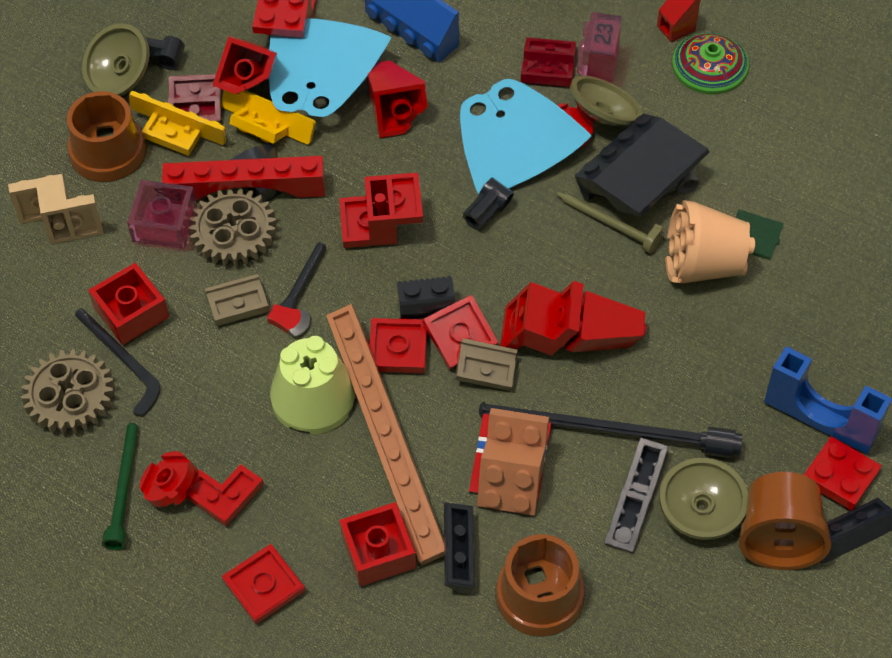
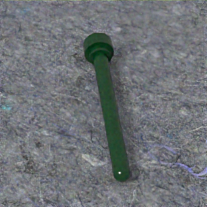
M129 423L126 428L111 525L103 532L102 546L109 550H122L126 546L127 534L122 526L138 433V426L135 423Z

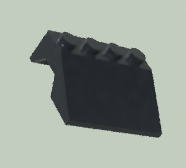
M642 114L629 127L620 132L618 137L608 146L604 147L598 155L586 163L574 177L584 201L588 202L596 194L602 195L618 211L641 217L710 152L707 147L663 118Z

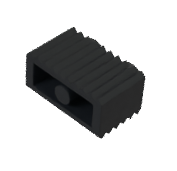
M444 276L442 278L437 277L436 279L432 277L425 280L421 278L419 281L415 279V281L410 280L403 283L399 281L397 283L400 319L426 318L455 303L451 276L447 278Z

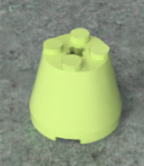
M319 336L297 340L287 348H284L281 352V358L270 390L272 408L278 420L287 428L292 427L300 431L310 432V435L326 433L340 426L348 418V414L356 399V393L347 368L334 349Z

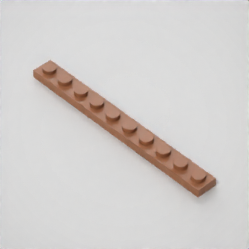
M350 304L326 316L416 555L423 566L444 556V538L356 310Z

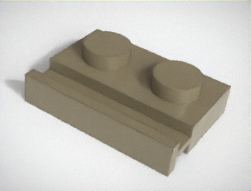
M258 274L205 288L216 326L269 312V306Z
M463 338L460 343L461 347L455 380L510 391L513 384L517 350Z

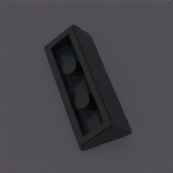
M876 498L853 509V511L851 510L826 522L830 533L831 549L821 562L825 564L891 532L892 509L879 498Z
M445 502V586L464 595H469L475 588L473 506Z

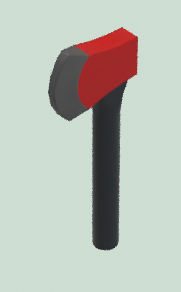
M320 242L316 244L287 298L280 305L274 304L267 317L268 323L282 329L293 338L303 335L310 325L309 312L294 308L327 248Z

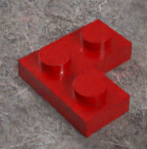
M242 464L234 470L223 484H220L199 469L186 491V498L224 526H227L260 490L264 483L262 478Z

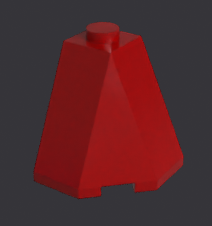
M228 36L212 86L239 94L270 78L278 53L253 42Z
M391 61L376 63L366 77L367 87L379 138L405 134L411 127V122L428 107L425 81Z
M585 291L583 293L585 302L580 314V320H582L581 330L578 335L573 336L567 341L565 348L571 352L630 348L639 339H642L646 333L645 312Z

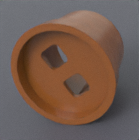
M98 91L86 94L72 104L67 114L69 132L68 155L72 167L78 174L89 180L109 182L128 176L141 165L146 155V140L143 134H141L140 126L134 121L128 103L121 96L111 92ZM113 128L114 133L110 136L97 138V130Z
M774 472L763 475L753 481L748 490L746 519L742 523L739 539V548L748 560L770 569L795 570L812 566L828 555L831 549L830 533L823 516L820 488L814 480L799 473Z
M537 534L520 540L512 547L506 558L505 565L499 574L495 590L498 610L508 624L528 635L550 636L566 630L578 619L585 603V588L579 571L577 556L566 542L555 536ZM537 567L542 568L546 580L530 585L524 573ZM548 593L552 594V595H549V596H544V597L538 598L539 596H542V595H545V594H548Z

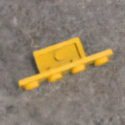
M226 90L223 91L221 107L234 112L230 117L229 124L237 127L241 132L251 133L260 137L262 141L273 144L285 136L307 145L312 142L316 124L315 120L295 111L278 110L272 101L246 90L239 94Z
M131 91L129 94L130 108L133 111L150 117L141 131L144 139L187 156L190 155L200 137L221 145L225 144L226 128L220 123L201 118L193 112L183 111L170 103L160 102L144 93L140 94Z

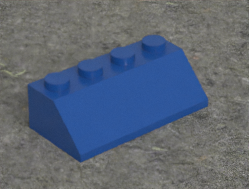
M365 0V12L369 17L378 20L389 31H394L408 44L414 45L425 56L433 58L438 63L459 46V12L442 0Z

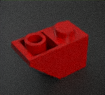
M667 0L660 7L657 27L670 42L696 31L701 0Z

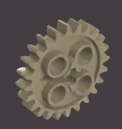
M231 188L228 189L227 195H223L221 191H218L217 198L209 194L208 203L200 201V209H193L194 217L189 218L191 226L188 227L192 245H195L197 253L202 252L203 259L211 256L213 264H216L219 259L222 260L225 267L229 261H233L235 267L238 265V260H243L245 264H248V257L251 256L258 260L257 252L266 254V245H273L272 237H276L275 228H277L274 210L270 209L268 201L263 203L261 195L254 198L253 191H249L246 195H243L242 188L238 190L237 194H233Z
M72 349L70 354L65 356L64 351L60 350L59 357L55 358L50 353V361L46 362L39 359L41 367L30 368L33 376L24 377L27 385L21 386L24 394L21 396L27 415L29 414L33 423L38 421L40 429L48 425L50 433H53L58 427L61 434L64 435L67 428H71L72 432L76 434L77 426H82L83 429L88 430L87 422L91 421L97 425L96 416L105 417L104 407H112L110 398L115 397L113 390L115 384L113 378H111L110 369H106L103 360L98 362L95 354L88 358L86 351L83 350L77 356L75 349ZM49 398H54V399L51 400V401H48V402L46 401V400L49 399ZM75 405H80L78 408L71 409Z

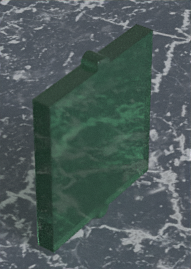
M739 209L735 218L749 222L750 237L755 239V248L751 255L771 260L775 246L780 243L779 236L784 223Z

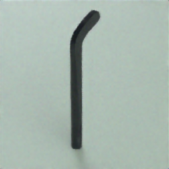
M83 308L78 309L75 316L147 387L144 396L133 410L134 415L137 417H144L153 407L160 394L158 380Z

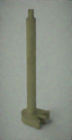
M557 193V197L561 198L564 203L642 242V249L650 254L655 251L664 238L662 237L664 233L662 231L663 227L655 224L647 235L567 193Z

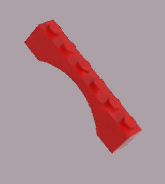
M323 156L163 163L162 187H166L167 189L163 188V191L168 193V196L165 197L166 204L193 203L211 193L239 187L275 189L296 197L325 196ZM171 188H177V189L181 190L182 194H180V195H182V198L177 199V198L172 197L171 195H174V196H176V197H179V195L175 194V193H179V191H177V190L170 191V189H171Z

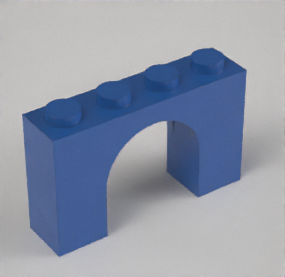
M786 346L772 369L764 402L868 454L881 431L892 398L865 386L854 406H842L830 402L819 395L808 381V372L812 359Z

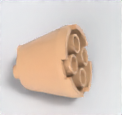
M683 200L682 205L677 204L672 213L667 238H670L669 254L671 256H667L665 260L669 280L676 283H691L739 275L745 276L748 267V254H752L755 248V239L750 237L749 222L742 221L694 201Z

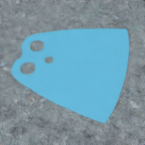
M310 18L306 22L304 37L271 35L269 49L278 53L269 78L270 94L275 108L287 112L304 110L309 115L326 117L332 114L364 81L392 37L353 24ZM309 82H314L316 84V86L310 90L306 87ZM289 91L296 92L298 100L293 104H286L282 101L283 94ZM320 96L327 97L329 105L324 109H317L313 106L315 98Z
M504 79L494 84L489 92L482 95L476 94L463 102L460 110L464 151L478 195L484 184L491 177L507 188L513 187L557 164L581 147L591 137L577 121L551 100L527 85L512 79ZM502 88H512L514 96L509 100H501L498 97V93ZM477 102L484 103L486 106V111L479 116L472 115L470 112L471 106ZM498 111H504L505 116L502 118H498L496 116V113Z

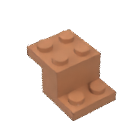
M491 408L487 441L481 457L477 506L535 516L539 483L545 461L549 417Z

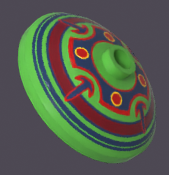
M704 32L691 35L679 43L673 54L672 67L678 80L687 88L703 94L716 95L732 91L741 85L748 73L749 59L744 48L731 37L719 33Z

